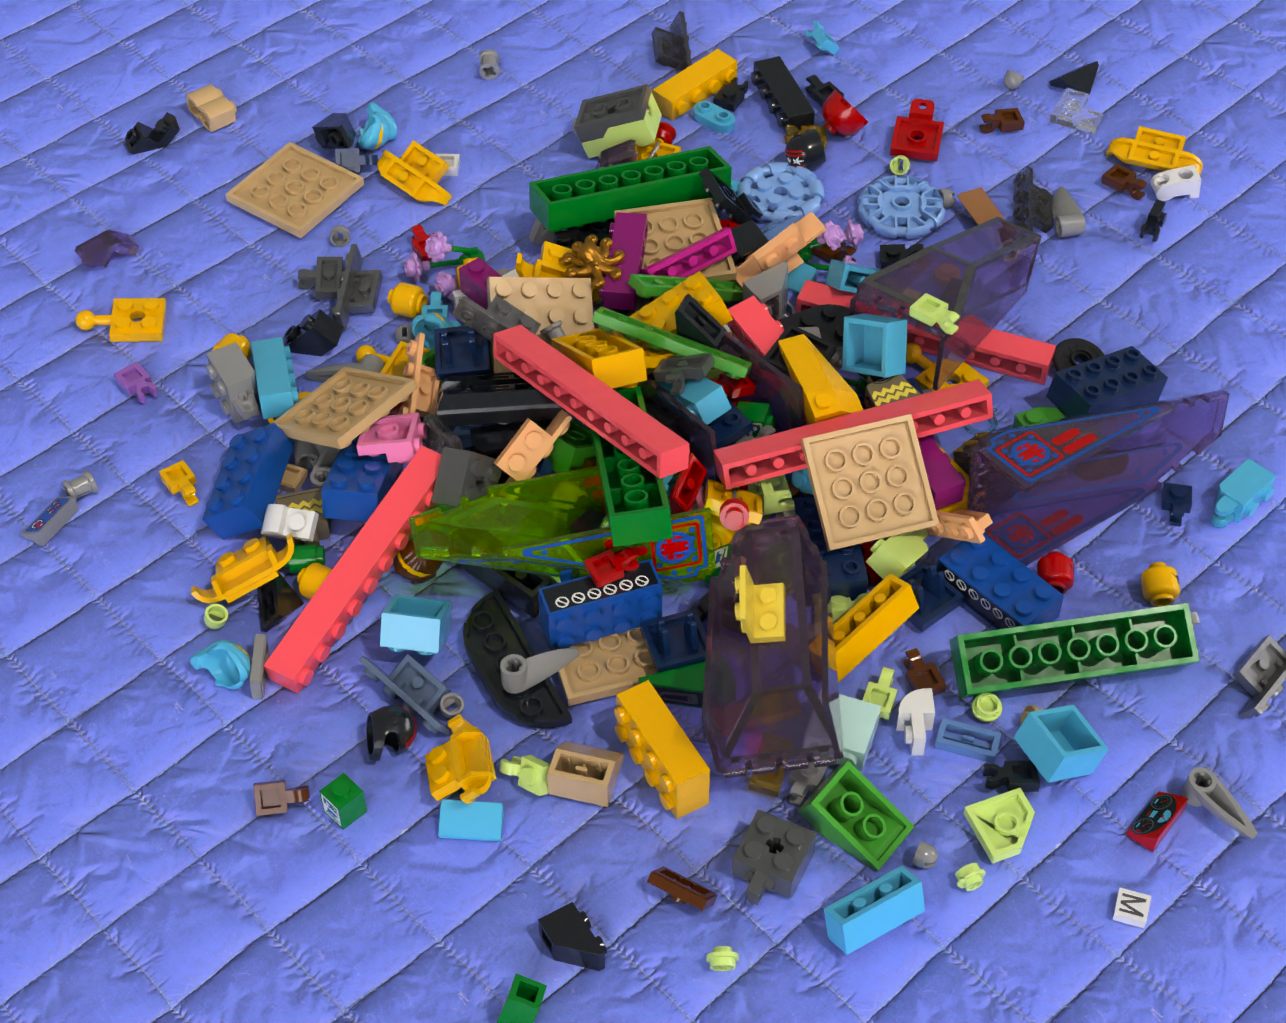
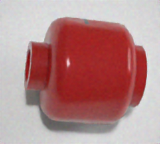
M1052 551L1038 560L1036 574L1061 594H1065L1074 584V563L1071 558L1063 553Z

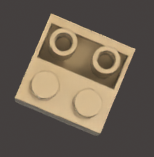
M565 741L555 749L547 772L548 793L608 807L624 760V754Z

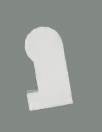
M1195 165L1157 173L1151 178L1150 184L1156 197L1161 201H1167L1182 195H1188L1189 198H1199L1201 177Z

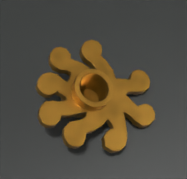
M592 234L586 237L583 244L579 241L573 243L572 252L574 254L566 253L561 259L564 265L572 264L575 266L566 269V278L588 277L592 275L594 278L592 281L593 287L601 289L606 284L602 274L611 275V279L614 281L622 277L621 269L613 266L618 265L625 259V253L619 249L614 251L613 257L610 258L609 249L613 246L612 239L603 238L600 241V251L596 245L598 238Z

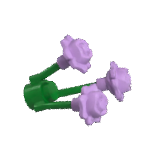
M849 219L845 232H843L838 224L834 225L829 220L827 223H824L826 231L797 253L804 261L803 263L817 270L828 271L830 265L807 263L808 260L812 259L811 249L828 245L835 251L841 247L840 243L848 241L857 250L858 243L864 240L861 224H853L851 219ZM846 255L845 260H843L844 262L857 264L852 261V257Z
M438 231L436 234L430 235V238L426 240L425 251L428 257L432 258L433 262L421 261L417 254L412 252L410 253V258L404 261V271L406 277L413 278L414 282H420V276L423 274V271H430V268L462 265L463 259L480 257L485 262L483 252L478 250L477 247L451 246L450 243H446L447 237L441 231ZM451 251L463 253L459 259L437 262L439 259L443 260L445 258V253H450ZM440 271L435 276L434 288L437 292H442L443 298H448L452 301V292L456 291V286H458L457 277H452L451 274Z

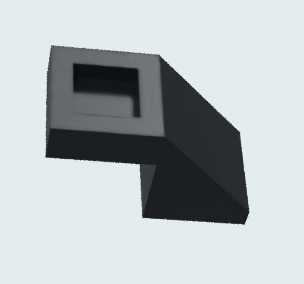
M168 112L162 119L157 121L154 129L137 122L127 132L125 137L129 153L134 155L167 147L180 131L176 117Z

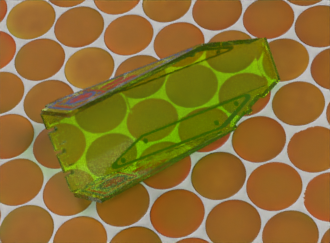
M597 466L489 486L486 488L487 495L469 502L467 496L459 498L460 506L445 512H441L438 506L409 518L416 558L560 577L559 572L571 569L572 577L576 579L589 575L585 569L584 560L609 549L616 555L626 548L634 547L639 556L636 558L637 562L651 559L661 582L703 580L705 575L712 574L716 567L711 510L709 507L671 514L673 538L664 539L659 542L650 541L631 546L613 547L609 527L570 534V526L590 507L607 514Z

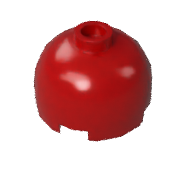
M836 90L827 97L823 104L822 116L827 121L824 126L833 135L836 132L843 136L854 135L868 123Z

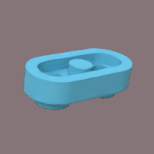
M701 101L695 104L693 108V118L695 121L718 133H729L734 130L735 116L731 112L709 101Z

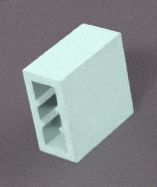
M823 689L819 701L843 744V752L813 755L811 757L840 765L849 761L857 770L862 771L879 724L881 706ZM814 712L805 736L804 750L833 747Z

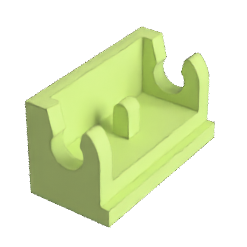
M785 474L755 482L758 495H762L764 515L795 510V504L792 500Z

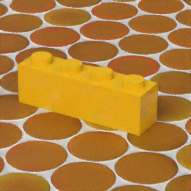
M716 49L654 88L652 94L661 114L673 121L693 108L695 104L716 94L724 85L731 84V80L735 77L737 78V60Z
M889 574L809 647L818 672L838 684L919 609L911 585Z

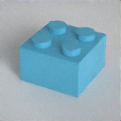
M866 313L845 316L842 370L885 378L905 374L908 319Z
M395 594L382 612L380 646L388 647L389 650L395 652H402L407 649L415 650L421 655L439 653L450 634L452 601Z
M1074 705L1029 712L1014 735V739L1020 745L1023 752L1029 757L1048 783L1093 774L1109 750Z

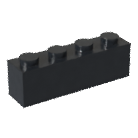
M778 56L754 62V71L751 72L752 83L759 89L762 100L765 99L770 113L775 115L779 128H782L787 136L804 133L808 129H814L815 111L781 57Z
M465 524V525H464V526L474 527L473 525H468V524ZM459 529L448 539L452 562L492 590L498 589L502 597L535 619L539 615L538 589L553 585L552 579L544 574L533 573L540 571L527 562H458V560L482 559L523 560L483 532ZM476 562H482V563H481L482 565H489V566H481V565H474V564H478V563H476Z

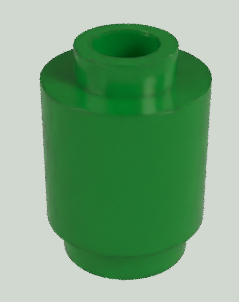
M317 543L294 545L293 555L284 567L289 568L290 573H299L303 568H307L315 562L326 566L324 545L317 546Z

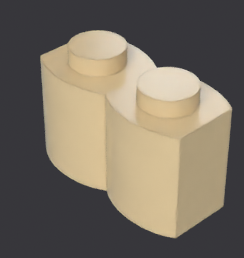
M212 84L186 94L189 111L210 132L236 121L235 114L237 109L233 101L225 98L222 91Z

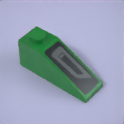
M724 657L638 678L639 684L649 680L666 704L708 709L723 707L735 701V682Z

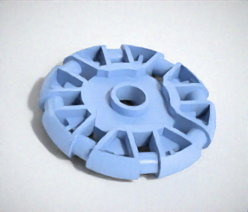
M789 162L766 163L764 167L756 166L741 178V183L737 187V196L744 192L757 204L763 216L758 218L752 214L751 217L761 222H764V220L769 222L778 220L782 223L785 221L784 217L789 215L797 216L798 220H800L810 212L816 214L825 197L823 184L820 180H817V176L812 171L801 166H790Z
M891 175L875 180L874 184H868L862 190L857 201L859 205L857 208L858 214L867 227L872 226L874 232L893 239H897V236H903L906 239L923 237L929 234L931 229L935 230L940 226L946 210L943 208V196L935 187H930L929 183L922 179L907 175L906 178Z

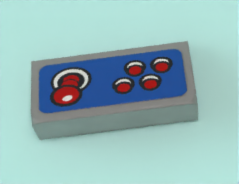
M72 496L56 497L21 533V537L44 547L79 510L76 498Z

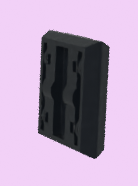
M514 372L444 376L437 397V416L445 427L496 423L504 425L512 422H525L527 418L531 421L553 420L561 410L566 412L565 409Z

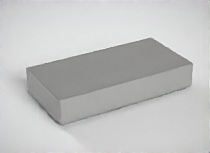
M255 634L250 673L252 699H263L265 695L267 673L263 665L269 658L266 634Z

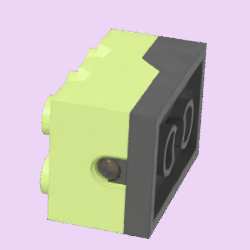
M646 84L582 100L578 116L573 121V131L575 136L580 139L588 158L603 157L612 149L624 152L630 149L633 144L645 147L654 143L662 114L649 85Z

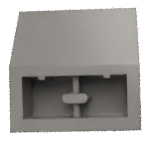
M786 261L743 282V301L754 295L760 303H764L767 306L770 315L775 321L784 318L788 303V263Z

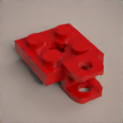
M914 99L911 103L909 118L897 116L890 155H903L907 158L929 161L938 160L944 122L933 121L935 107L933 101ZM919 106H925L926 109H920Z

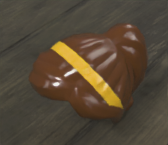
M426 532L421 538L410 539L406 547L400 550L393 560L394 572L412 582L418 583L435 578L442 562L445 560L451 561L447 540L434 532Z

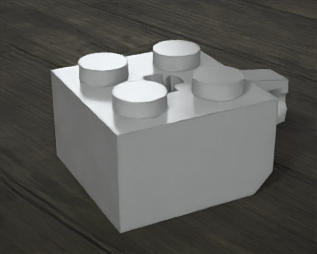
M237 342L206 353L209 364L205 368L209 378L213 380V383L210 384V389L215 399L220 398V405L226 416L230 415L235 424L259 415L261 405L255 380V371Z

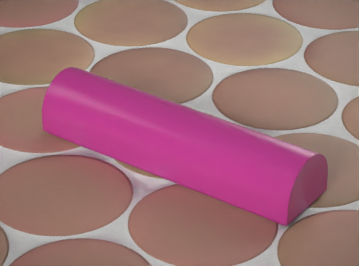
M724 227L641 269L640 274L688 277L737 252L731 228Z

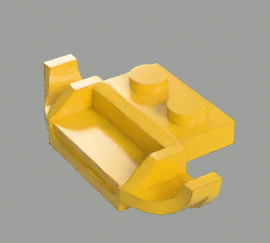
M1139 126L1135 139L1115 138L1110 141L1106 151V155L1113 154L1126 164L1129 163L1163 172L1195 165L1199 175H1201L1203 163L1199 157L1183 151L1186 141L1185 136Z
M414 140L400 159L389 151L384 150L382 156L377 161V167L381 176L417 201L438 202L446 206L452 198V195L437 184L450 165Z
M544 241L541 247L540 259H537L534 265L525 262L522 254L517 253L516 272L519 277L566 278V269L575 266L572 264L564 265L561 258L566 253H574L570 248ZM593 276L576 277L591 278L593 304L604 301L602 297H599V289H595L592 285Z
M292 534L286 535L287 545L279 552H276L266 536H263L259 539L253 538L247 541L243 548L234 553L227 552L215 562L216 574L211 576L213 588L203 590L195 585L191 587V594L197 600L204 603H216L226 599L229 604L279 576L278 570L286 565L293 555L294 539Z
M458 714L447 721L448 726L453 732L450 740L441 746L433 748L425 755L430 793L438 802L458 789L463 788L464 793L460 794V799L465 804L470 805L476 801L477 797L488 791L491 782L496 779L488 738L477 727L472 726Z

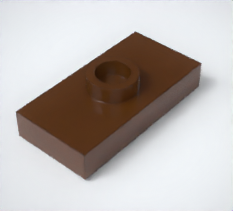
M664 866L652 871L647 880L648 883L669 893V897L672 900L682 904L689 903L702 911L713 906L717 898L715 892Z

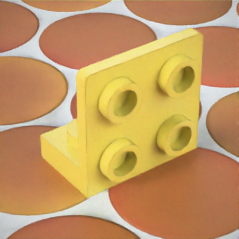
M740 565V576H735L736 593L739 594V602L735 603V617L737 621L740 620L742 633L747 634L751 644L786 641V596L784 583L754 585L747 566Z

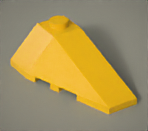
M804 334L778 341V346L809 424L863 410L856 392Z

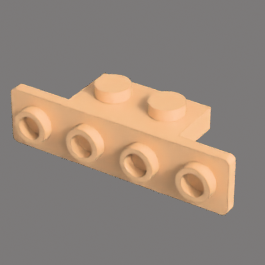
M813 212L808 213L795 224L792 223L755 251L752 257L736 268L737 276L735 280L743 288L744 281L788 260L825 232L824 224Z
M419 332L416 338L410 340L407 345L406 355L409 357L403 370V377L414 379L417 389L403 402L398 415L419 413L420 417L432 420L436 415L440 380H437L436 369L422 365L425 334Z
M561 410L545 431L527 418L494 462L495 465L510 475L495 495V499L515 500L518 494L507 493L505 487L511 484L522 483L525 480L528 481L533 477L540 460L546 458L551 453L556 439L568 431L571 425L570 421L573 418L570 414ZM521 486L514 487V490L520 492L519 488Z
M958 509L953 513L936 511L940 525L926 528L928 535L981 544L985 541L983 536L985 528L993 522L989 514L964 509Z

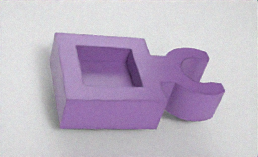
M137 362L114 373L116 382L129 395L136 392L141 403H146L144 395L146 393H152L155 397L158 396L156 385L152 383L151 376Z

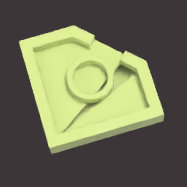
M1017 788L964 807L963 814L993 864L1021 853L1035 811L1021 788Z

